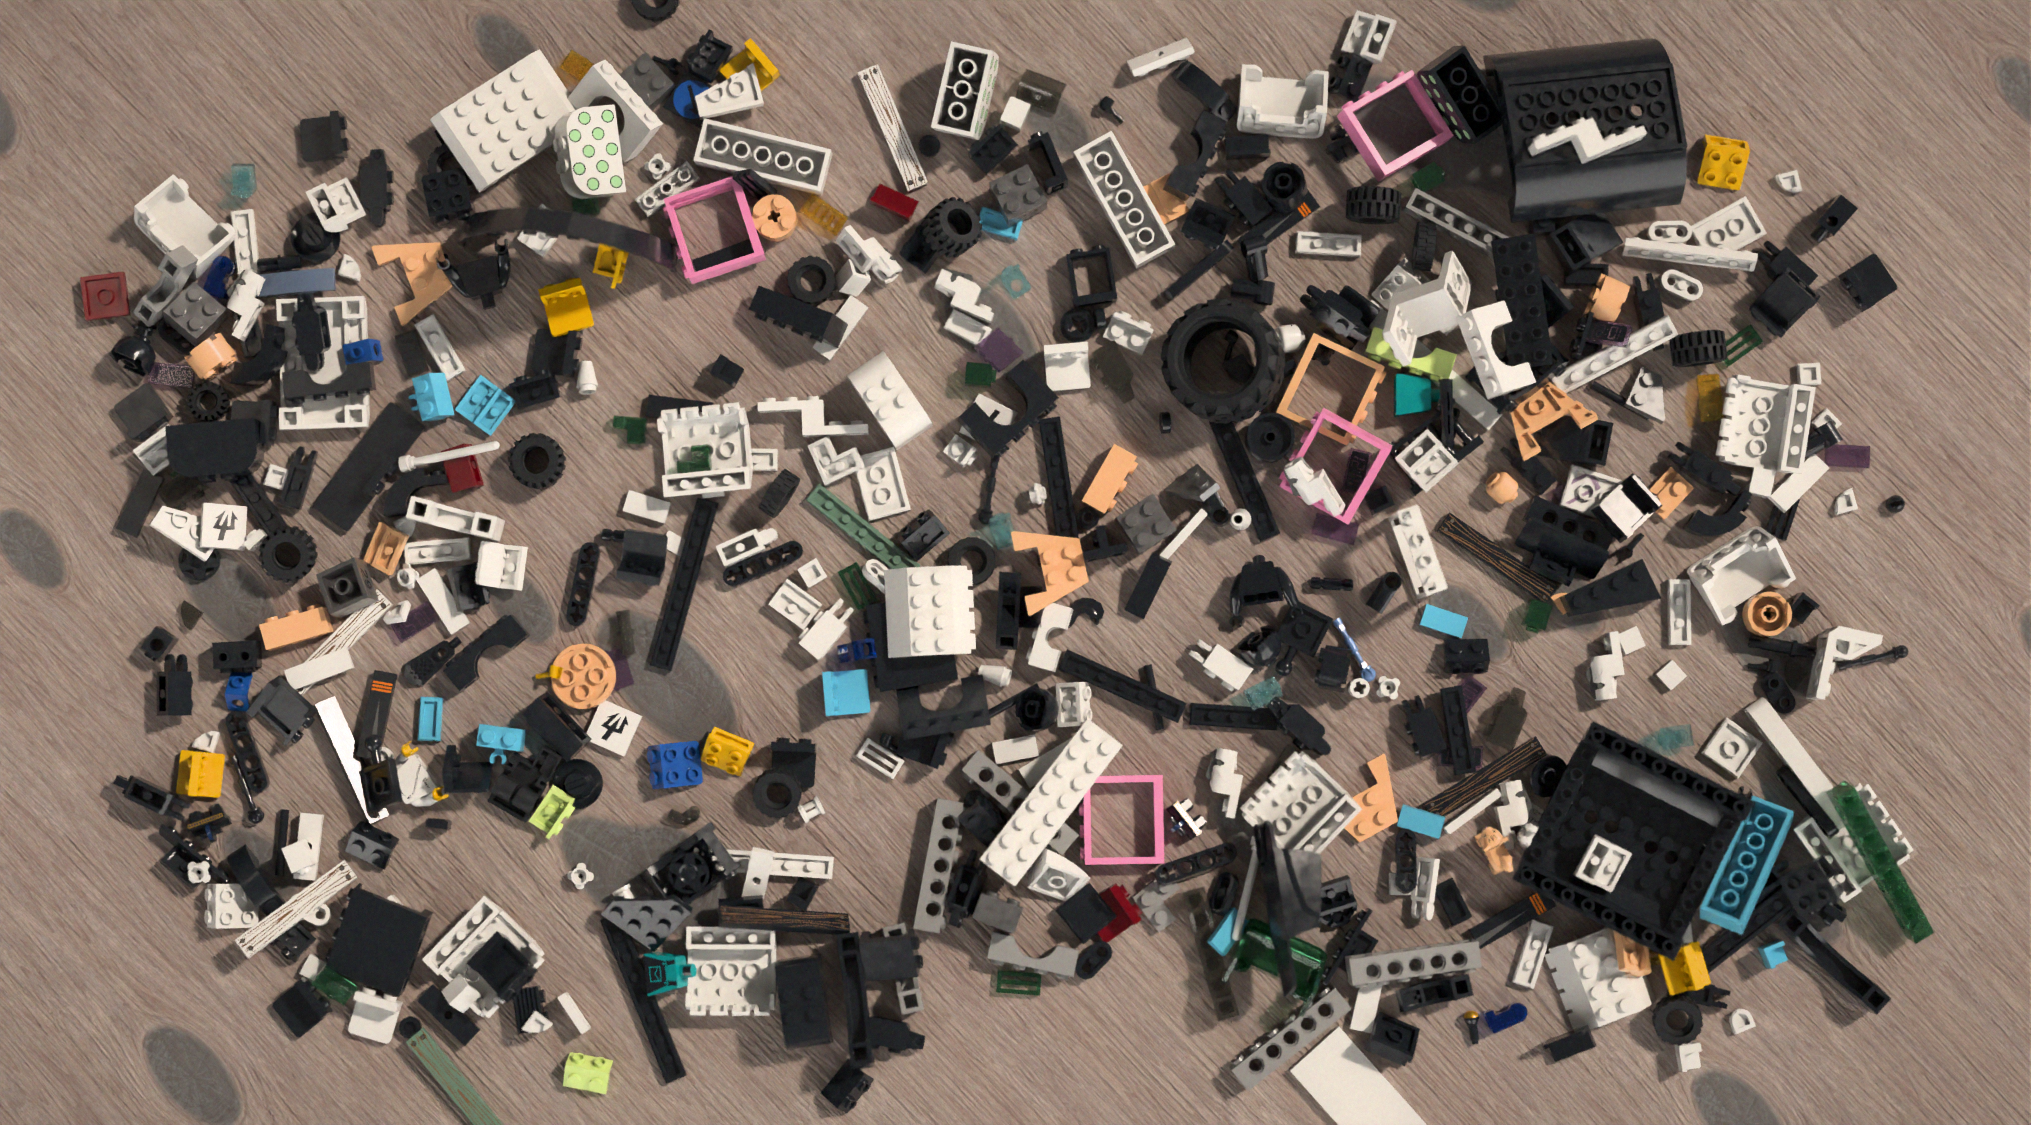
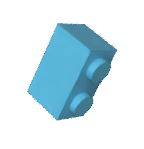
M427 373L412 379L415 394L410 395L409 399H416L417 405L412 407L411 410L420 411L422 421H438L455 415L445 373Z
M479 724L476 746L495 748L494 752L490 755V763H494L495 757L499 755L502 757V765H506L508 759L505 750L524 752L527 730Z

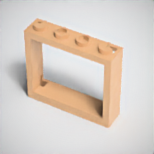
M1313 333L1276 412L1310 429L1312 428L1313 424L1310 423L1311 421L1288 411L1287 408L1318 343L1376 369L1351 421L1356 426L1358 422L1363 423L1368 413L1365 411L1368 402L1373 403L1377 394L1374 389L1377 383L1382 384L1387 372L1383 371L1385 366ZM1322 426L1318 430L1319 433L1344 445H1348L1349 442L1353 443L1356 438L1354 434L1346 431L1343 437Z

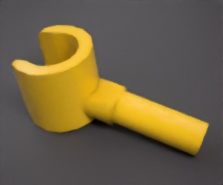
M550 665L549 672L536 674L535 677L536 679L549 677L560 679L563 667Z

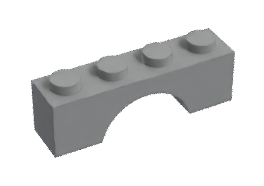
M183 245L166 253L158 267L162 272L161 278L140 299L133 313L148 327L163 320V311L178 297L199 259Z
M905 922L883 927L885 937L908 934ZM918 977L895 979L902 1015L924 1010L925 1007Z
M993 931L987 958L991 959L992 964L1004 966V962L1012 963V968L1025 970L1026 967L1034 968L1035 973L1047 975V971L1056 973L1055 977L1068 979L1069 976L1074 977L1079 949L1057 945L1047 956L1032 958L1019 950L1013 935Z

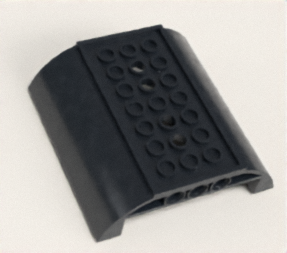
M1648 38L1483 56L1486 76H1494L1514 193L1508 201L1511 223L1681 204L1686 183L1687 141L1673 63L1670 62L1669 56L1660 41ZM1638 106L1642 114L1640 116L1634 115L1631 107ZM1611 108H1616L1620 111L1619 118L1611 116ZM1568 113L1576 114L1578 120L1584 118L1586 121L1593 118L1603 139L1612 134L1619 136L1623 134L1625 129L1635 126V128L1644 126L1647 132L1642 140L1583 164L1571 140L1531 156L1528 149L1535 137L1541 134L1551 135L1553 134L1552 131L1561 126H1565V128L1573 126V122L1567 118ZM1553 115L1557 123L1555 125L1549 124L1546 121V116Z
M1592 721L1536 825L1538 830L1534 834L1530 846L1525 848L1512 879L1674 961L1684 942L1682 938L1737 830L1742 821H1746L1755 801ZM1586 812H1596L1597 820L1594 823L1586 822L1584 818ZM1608 821L1616 822L1617 830L1613 833L1606 832L1604 829L1605 823ZM1594 835L1609 840L1611 843L1632 853L1612 893L1574 875ZM1654 841L1657 844V849L1654 853L1645 851L1644 846L1646 842ZM1674 851L1677 854V860L1674 863H1667L1664 859L1666 852Z

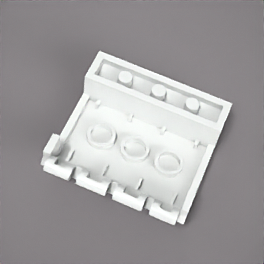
M1732 375V378H1728L1725 393L1729 394V397L1724 398L1722 411L1726 419H1721L1719 436L1723 437V439L1718 440L1716 455L1720 456L1719 461L1747 468L1759 467L1779 473L1802 474L1816 387L1798 384L1788 386L1752 380L1750 376Z
M739 402L723 404L724 410H721L720 404L702 406V412H699L698 406L680 408L681 414H678L677 409L661 410V416L657 419L658 432L662 433L665 475H662L664 497L751 489L753 464L750 429L745 407L740 408ZM705 448L706 451H700L699 455L706 456L708 464L705 467H690V470H688V463L689 466L704 463L703 458L700 459L695 456V450Z
M967 566L911 567L884 570L888 658L971 654V649H976L975 634H970V630L975 629L974 612H969V608H974L973 590H968V586H973L972 570H967Z
M1294 751L1285 761L1287 767L1284 768L1281 765L1269 777L1272 783L1269 784L1265 781L1254 793L1257 798L1254 800L1250 797L1240 809L1243 811V818L1252 826L1267 820L1271 822L1278 848L1303 850L1320 854L1362 808L1312 758L1303 751L1299 754Z
M1859 783L1839 794L1852 810L1856 819L1842 828L1831 839L1825 836L1815 820L1809 815L1793 829L1814 861L1823 855L1837 871L1829 881L1832 886L1839 883L1842 886L1844 892L1840 899L1843 903L1863 891L1861 889L1863 886L1892 866H1899L1910 859L1909 853L1913 851L1905 837L1897 838L1902 832L1893 819L1885 820L1889 813L1880 800L1875 803L1872 802L1877 796L1869 784L1861 786Z
M484 896L422 960L437 975L441 974L449 983L458 974L463 975L467 983L481 994L469 1007L482 1017L485 1015L489 1018L499 1008L497 1002L499 1001L503 1004L505 1001L496 996L497 993L477 971L471 969L467 962L496 931L506 935L536 968L545 961L542 958L545 953L536 941L502 908Z
M1606 926L1603 927L1604 929L1568 943L1552 946L1549 949V953L1545 954L1549 968H1556L1557 970L1552 973L1557 989L1564 988L1565 992L1560 993L1566 1010L1572 1009L1573 1011L1568 1014L1573 1029L1588 1025L1589 1029L1597 1028L1637 1013L1657 1002L1646 975L1641 977L1626 975L1625 971L1618 969L1614 930Z
M686 927L688 964H695L697 969L696 976L688 978L686 1010H690V1015L706 1016V1010H710V1016H728V1010H732V1016H750V1010H754V1016H770V1010H775L776 932L719 927Z

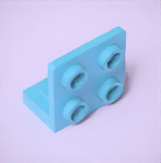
M866 669L822 672L826 716L860 714L871 711L868 673Z

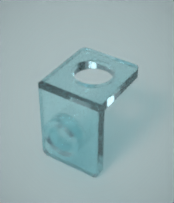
M1019 264L1014 267L1010 265L1002 271L1000 280L1014 300L1031 289V285L1020 271ZM1019 279L1023 282L1024 286L1021 291L1012 290L1011 282L1013 280Z

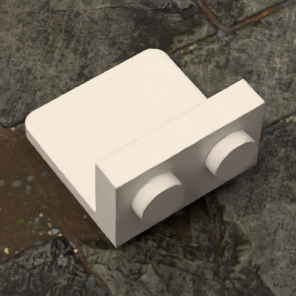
M482 541L478 550V565L475 573L476 584L522 591L528 547Z
M207 884L204 894L205 901L207 902V910L204 914L207 928H252L258 923L259 907L252 903L240 884Z
M363 987V990L360 989L355 992L353 1000H356L348 1031L352 1034L387 1044L392 1039L403 1002L398 1001L396 996L390 994L378 995L375 994L376 990Z

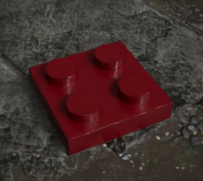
M125 272L80 277L86 321L131 315Z

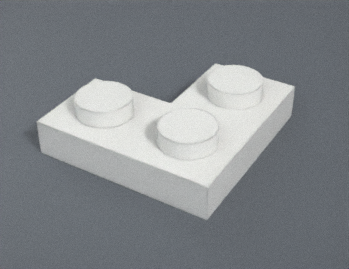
M829 436L808 445L824 485H829L865 468L856 447L837 455Z

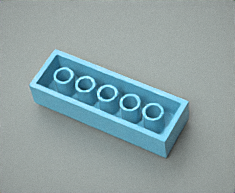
M1752 796L1751 800L1755 801V804L1746 821H1742L1700 907L1701 919L1741 935L1793 823L1794 811L1756 796Z

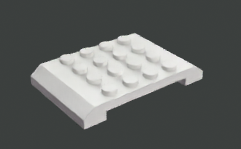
M538 50L433 116L430 121L477 191L481 193L511 171L552 146L558 120L563 115L577 109L567 99L570 96L569 92L541 50Z
M365 297L314 298L316 305L323 307L327 311L332 345L328 351L324 352V367L314 372L308 370L305 356L299 355V350H297L295 345L297 336L296 329L292 325L293 312L297 311V298L276 299L279 327L286 328L281 350L288 351L286 360L280 369L281 408H279V430L369 427V395L358 396L357 393H350L347 398H335L334 395L327 396V400L314 401L313 398L305 399V403L292 404V401L285 399L282 372L305 370L313 381L318 384H331L339 380L347 367L343 345L368 339Z

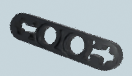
M1228 240L1224 241L1220 249L1213 250L1163 293L1169 302L1173 301L1234 249L1233 245Z
M797 541L784 543L728 567L723 572V580L726 584L733 587L797 561L803 555V547ZM791 545L795 548L799 547L796 557L789 554L785 556L788 560L783 562V556L779 552L780 549L783 548L785 553L790 550L789 546ZM776 553L779 556L778 564L774 566L769 565L767 562L768 555ZM750 562L758 563L759 571L756 574H750L747 571V565ZM743 565V571L748 576L747 578L743 579V575L737 576L736 582L727 579L730 576V571L733 570L734 573H738L741 571L739 567Z
M592 542L583 544L579 552L566 614L567 621L574 626L583 625L587 620L601 555L599 546ZM590 546H593V550L596 551V554L590 558V562H594V566L582 564V560L587 561L588 559L585 549L588 550ZM585 567L590 568L592 571L591 577L587 580H583L580 577V571ZM577 590H586L587 598L584 601L576 599L575 593ZM573 602L585 605V609L580 607L579 614L582 615V619H578L577 622H574V618L571 617V614L577 611V607H573Z
M232 711L226 716L225 723L247 784L254 792H264L269 787L270 780L248 719L244 713ZM234 715L241 717L242 721L239 722L240 729L245 728V732H239L235 735L234 731L239 730L236 724L231 723L234 720ZM242 735H246L250 741L249 745L245 748L238 744V739ZM251 755L257 759V765L254 768H249L246 765V759ZM261 770V772L257 773L259 779L264 780L261 784L262 788L254 786V782L257 781L255 774L250 776L249 772Z
M1784 765L1776 771L1778 778L1807 814L1815 820L1825 836L1831 839L1839 833L1834 822L1789 767Z
M1223 843L1162 864L1155 872V879L1160 885L1165 886L1232 863L1236 858L1237 850L1232 844ZM1224 849L1227 852H1232L1229 859L1226 856L1219 857V863H1217L1216 856L1221 855ZM1208 855L1211 857L1212 864L1210 866H1203L1200 862L1201 856ZM1183 862L1189 863L1192 867L1191 872L1183 873L1180 870V864ZM1175 865L1176 873L1170 874L1168 880L1165 877H1160L1162 870H1165L1166 873L1171 872L1174 869L1172 866Z

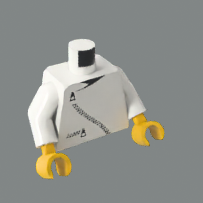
M411 741L401 747V752L395 759L403 801L406 804L421 807L431 806L440 800L448 798L449 794L443 795L441 792L444 785L440 786L420 756L414 754L418 751V748L410 749L409 744Z

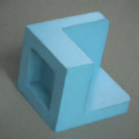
M1777 939L1758 947L1766 968H1776L1775 965L1788 960L1783 949L1785 945L1783 940Z

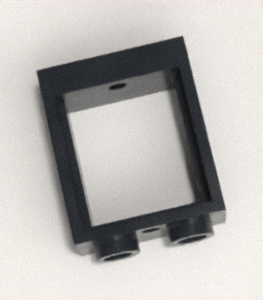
M1104 245L1091 247L1090 251H1083L1081 248L1070 250V254H1066V262L1074 308L1117 302L1110 249L1104 248ZM1104 257L1110 291L1078 296L1073 262Z

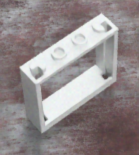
M1418 504L1397 511L1389 516L1388 519L1416 598L1420 599L1447 589L1448 587ZM1399 518L1400 525L1395 526L1394 519ZM1421 586H1423L1425 591L1423 593H1419L1418 590Z

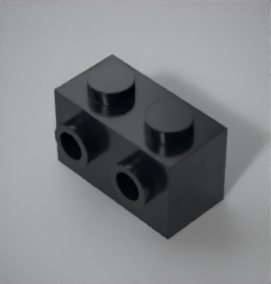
M261 641L212 643L213 669H220V673H234V669L242 668V672H256L255 668L262 667Z

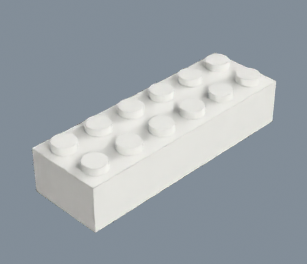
M704 118L694 162L699 166L731 174L737 171L752 169L768 183L822 196L832 158L831 149Z
M1112 131L1073 152L1076 163L1136 269L1174 249L1175 243Z

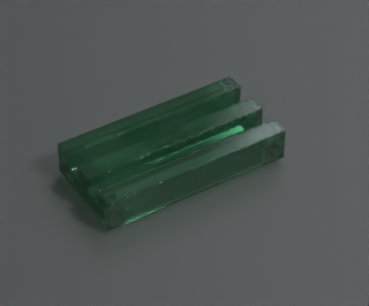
M1751 324L1726 341L1727 347L1746 332L1750 331L1751 333L1747 338L1728 350L1727 356L1753 338L1756 339V342L1731 360L1725 359L1726 367L1732 365L1763 342Z
M857 562L838 571L858 611L866 607V605L877 601ZM854 568L871 597L870 600H867L852 572ZM848 572L864 603L859 604L844 576L845 573Z
M998 970L996 992L1040 996L1042 974ZM1002 975L1037 978V982L1002 979ZM1001 984L1036 986V990L1001 988Z

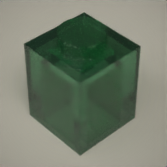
M1433 162L1410 176V180L1415 188L1428 193L1442 185L1446 175L1440 165L1437 166Z
M967 362L965 386L991 388V383H996L997 370H993V364Z
M1534 599L1528 600L1521 625L1526 626V631L1538 634L1539 631H1545L1553 605Z

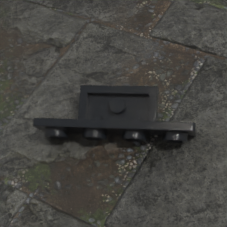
M164 824L160 826L159 834L174 846L160 861L165 868L194 891L203 881L198 883H191L189 881L188 864L190 862L201 863L207 861L210 865L208 873L211 878L218 884H229V875L223 869H217L212 865L209 857L204 854L200 855L191 842L188 840L184 841L178 836V832L173 827H167Z
M1366 908L1365 911L1361 909L1355 919L1358 923L1354 929L1350 928L1344 936L1346 942L1343 947H1338L1332 956L1334 962L1330 967L1326 966L1320 976L1323 978L1321 983L1327 986L1338 967L1347 972L1345 956L1371 953L1379 940L1361 930L1373 910Z

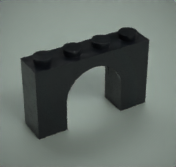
M1024 360L1016 365L1006 376L1007 381L1020 393L1026 404L1025 416L1019 422L1012 425L998 424L976 402L958 418V422L992 459L997 455L1002 457L1010 449L1008 447L1009 444L1013 441L1015 443L1019 442L1026 435L1024 431L1027 428L1031 427L1033 429L1041 422L1040 417L1045 412L1049 415L1057 407L1055 403H1057L1059 397Z
M983 675L961 678L963 689L961 701L956 706L942 711L929 710L921 704L918 686L896 689L904 740L991 725Z

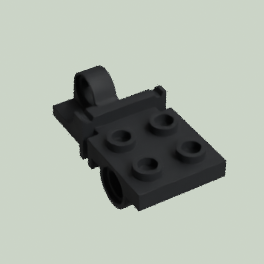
M547 745L542 746L534 762L517 752L514 753L509 759L511 763L505 766V770L495 782L491 790L492 793L487 801L526 823L548 785L546 783L555 774V769L562 756L555 753V750Z

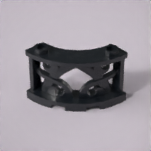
M1552 343L1551 350L1552 357L1556 360L1555 364L1550 368H1545L1544 365L1530 367L1535 380L1537 374L1542 375L1536 380V383L1517 390L1521 391L1517 394L1516 391L1507 393L1510 395L1508 399L1503 395L1490 399L1498 408L1497 412L1499 415L1508 412V414L1512 413L1519 404L1539 391L1554 377L1557 378L1566 371L1565 366L1570 361L1564 358ZM1507 350L1499 353V355L1496 352L1497 358L1507 365ZM1474 366L1465 377L1470 383L1475 382L1485 393Z
M711 822L681 843L673 851L674 855L668 853L640 874L643 881L649 884L658 898H666V893L672 887L668 878V868L671 861L681 853L694 852L695 848L699 849V854L704 852L702 857L708 863L710 875L707 884L693 896L676 889L674 890L673 895L682 894V900L688 905L724 878L728 881L738 874L736 869L741 864L739 862L735 863L713 832L716 828ZM715 855L718 860L713 861L712 856ZM683 857L678 859L676 863H683ZM718 863H721V865L724 867V870H720L718 868ZM712 873L718 876L713 881H711ZM706 874L703 876L701 883L704 882ZM653 876L668 885L662 889ZM689 885L684 887V889H692Z

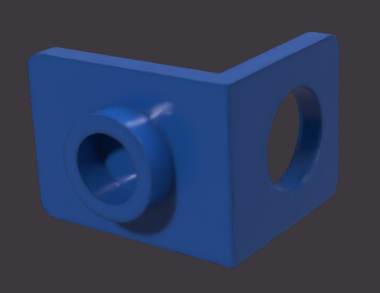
M365 339L343 345L346 365L368 361H383L379 340ZM374 346L376 347L377 355L374 352Z
M230 673L225 691L228 710L247 712L250 708L248 692L253 677L252 673ZM232 700H240L244 705L237 706L232 703Z

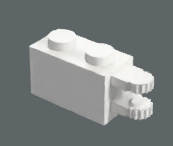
M755 528L717 545L716 549L724 566L727 568L765 551L766 545L777 540L778 532L771 528L758 532Z
M841 598L829 611L826 610L825 613L821 611L813 620L815 625L811 629L806 628L799 636L801 639L799 644L819 661L848 629L844 622L853 613V608L847 609L839 620L833 615L843 605L844 601Z
M1199 639L1197 641L1198 646L1210 654L1206 660L1192 650L1189 655L1202 664L1201 666L1205 668L1203 672L1214 679L1217 676L1223 681L1221 683L1222 686L1231 692L1233 689L1238 691L1253 668L1219 644L1212 648Z

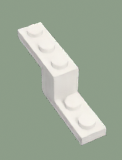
M1584 118L1573 122L1571 127L1565 128V126H1561L1552 131L1553 134L1551 135L1541 134L1535 137L1528 149L1531 156L1571 140L1583 164L1642 140L1647 132L1644 126L1639 128L1632 126L1625 129L1623 134L1619 136L1612 134L1603 139L1593 118L1586 121Z
M808 396L806 400L797 401V397H786L784 401L777 402L776 398H763V402H757L759 413L802 412L803 437L869 435L868 424H864V421L861 420L851 421V425H842L841 421L829 422V426H825L824 401L819 400V396Z

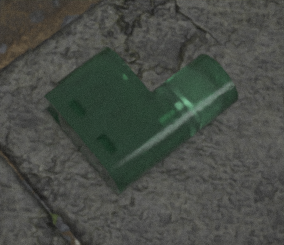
M572 197V211L584 215L600 214L598 197L586 199Z
M614 415L613 428L628 429L627 444H645L647 418Z
M705 444L691 446L692 460L677 461L678 474L712 470L710 446H705Z

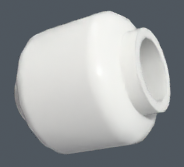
M1282 325L1275 329L1281 340L1280 343L1284 353L1298 352L1301 349L1302 344L1305 342V335L1297 325Z

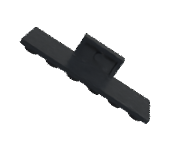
M1535 234L1492 240L1491 245L1498 289H1495L1497 302L1505 301L1512 319L1511 322L1503 325L1509 366H1516L1529 362L1530 367L1553 364Z
M390 402L314 503L313 507L348 532L375 495H379L382 492L387 479L396 473L399 457L407 454L424 431L425 426Z

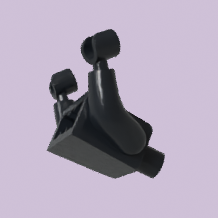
M507 239L504 240V245H499L497 240H495L494 249L498 256L493 255L460 264L455 268L450 263L448 255L444 254L445 261L443 262L438 261L436 257L437 266L439 269H442L454 288L465 298H471L472 300L481 299L484 310L494 308L496 304L493 295L503 292L510 277L511 260Z
M1263 555L1254 556L1252 558L1253 564L1244 565L1242 571L1236 575L1229 593L1230 612L1233 614L1229 623L1232 627L1235 626V618L1240 620V627L1244 625V617L1240 615L1242 605L1245 607L1283 601L1284 597L1288 605H1291V617L1294 618L1292 613L1294 609H1299L1303 616V609L1297 605L1299 601L1290 578L1281 567H1274L1272 561H1266Z

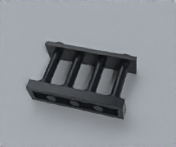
M1440 405L1435 408L1436 414L1397 444L1394 441L1390 443L1392 449L1389 455L1394 460L1400 454L1397 449L1406 442L1411 444L1416 439L1415 435L1423 428L1428 429L1441 442V434L1431 423L1440 416ZM1453 415L1454 431L1463 441L1464 447L1458 452L1452 449L1450 445L1443 447L1459 462L1483 444L1484 441L1480 436L1476 438L1472 435L1469 436ZM1406 474L1412 486L1409 492L1414 497L1423 489Z

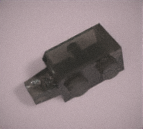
M1115 340L1091 352L1092 358L1090 362L1094 370H1099L1103 377L1100 380L1105 390L1110 389L1111 393L1114 392L1123 404L1135 399L1130 384L1133 373Z
M1513 687L1507 698L1501 701L1500 704H1496L1492 714L1495 716L1492 724H1488L1484 734L1487 736L1486 742L1508 751L1514 750L1528 715L1525 708H1522L1526 694L1525 691Z

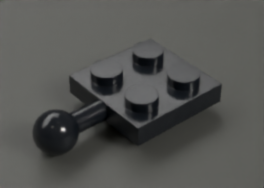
M1298 602L1297 605L1303 609V616L1299 609H1294L1292 612L1294 618H1292L1290 615V605L1277 631L1281 642L1290 647L1284 659H1280L1276 663V672L1281 676H1287L1292 672L1293 666L1291 662L1297 650L1314 658L1333 618L1301 602Z
M371 734L365 739V747L371 751L373 765L361 770L369 813L377 812L403 802L395 759L381 761L379 749L382 747V739L376 734Z

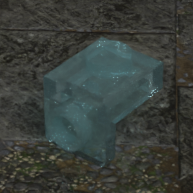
M232 164L233 188L231 189V195H238L239 198L250 197L257 190L255 164Z
M1010 513L995 514L989 519V529L997 550L1013 545L1011 532L1015 530L1011 522Z
M1273 676L1243 691L1253 710L1269 703L1274 697L1279 698L1283 696L1280 684Z
M1691 724L1660 728L1658 742L1662 749L1668 750L1694 746Z

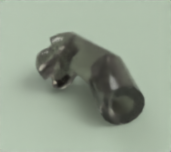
M691 806L684 813L671 809L667 819L687 826L696 822L701 812L697 806Z

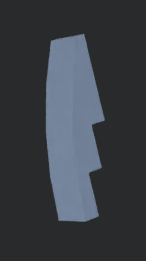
M309 269L261 274L260 276L265 278L260 295H257L255 298L296 296V294L308 292L336 291L335 269Z

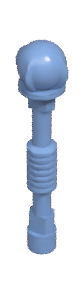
M1339 617L1332 621L1339 633L1341 632L1347 648L1352 650V654H1354L1358 661L1362 679H1365L1367 682L1373 681L1376 676L1375 670L1370 668L1371 665L1367 666L1366 662L1363 661L1358 652V647L1352 637H1349L1341 618Z

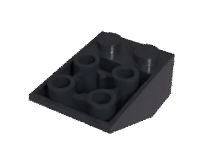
M1605 213L1582 215L1550 233L1545 239L1568 276L1624 243Z
M1564 415L1542 428L1539 440L1541 452L1537 455L1602 468L1606 465L1613 423L1596 420L1580 429L1571 416Z

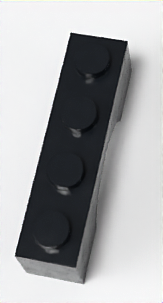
M1206 110L1201 112L1190 133L1198 145L1197 160L1187 166L1176 165L1171 171L1163 190L1184 201L1190 196H1195L1199 185L1196 183L1199 177L1203 179L1209 168L1206 166L1208 159L1212 160L1218 149L1215 145L1218 140L1222 141L1227 131L1224 129L1227 121Z
M371 362L347 364L342 377L331 384H318L314 382L305 370L282 372L284 396L288 401H292V404L305 403V399L313 398L314 401L327 400V396L334 395L335 398H347L350 393H357L358 396L369 395L370 391L376 390L374 367Z
M514 615L502 616L496 622L497 626L494 629L485 630L479 636L480 640L476 644L470 643L462 650L464 654L458 659L453 657L445 664L447 668L443 672L459 691L466 690L480 678L478 661L485 650L495 645H504L510 649H515L530 636Z

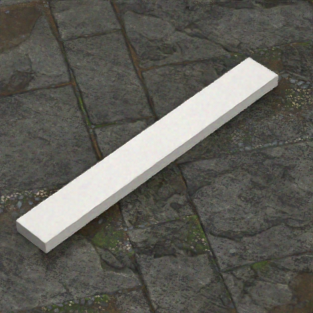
M1371 300L1373 304L1379 307L1380 312L1369 327L1371 329L1377 327L1384 330L1388 313L1374 300ZM1418 339L1416 340L1412 358H1422L1432 353ZM1452 370L1449 379H1453V398H1455V403L1488 431L1503 414L1499 415L1498 409ZM1431 381L1439 388V383Z

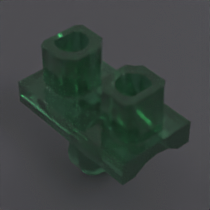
M326 965L312 981L313 986L327 994L328 998H333L343 1006L358 989L356 985Z

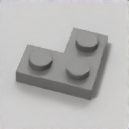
M1164 872L1160 877H1165L1168 880L1170 874ZM1155 879L1132 897L1158 932L1176 920L1163 901L1178 891L1180 887L1177 883L1165 886L1160 885Z

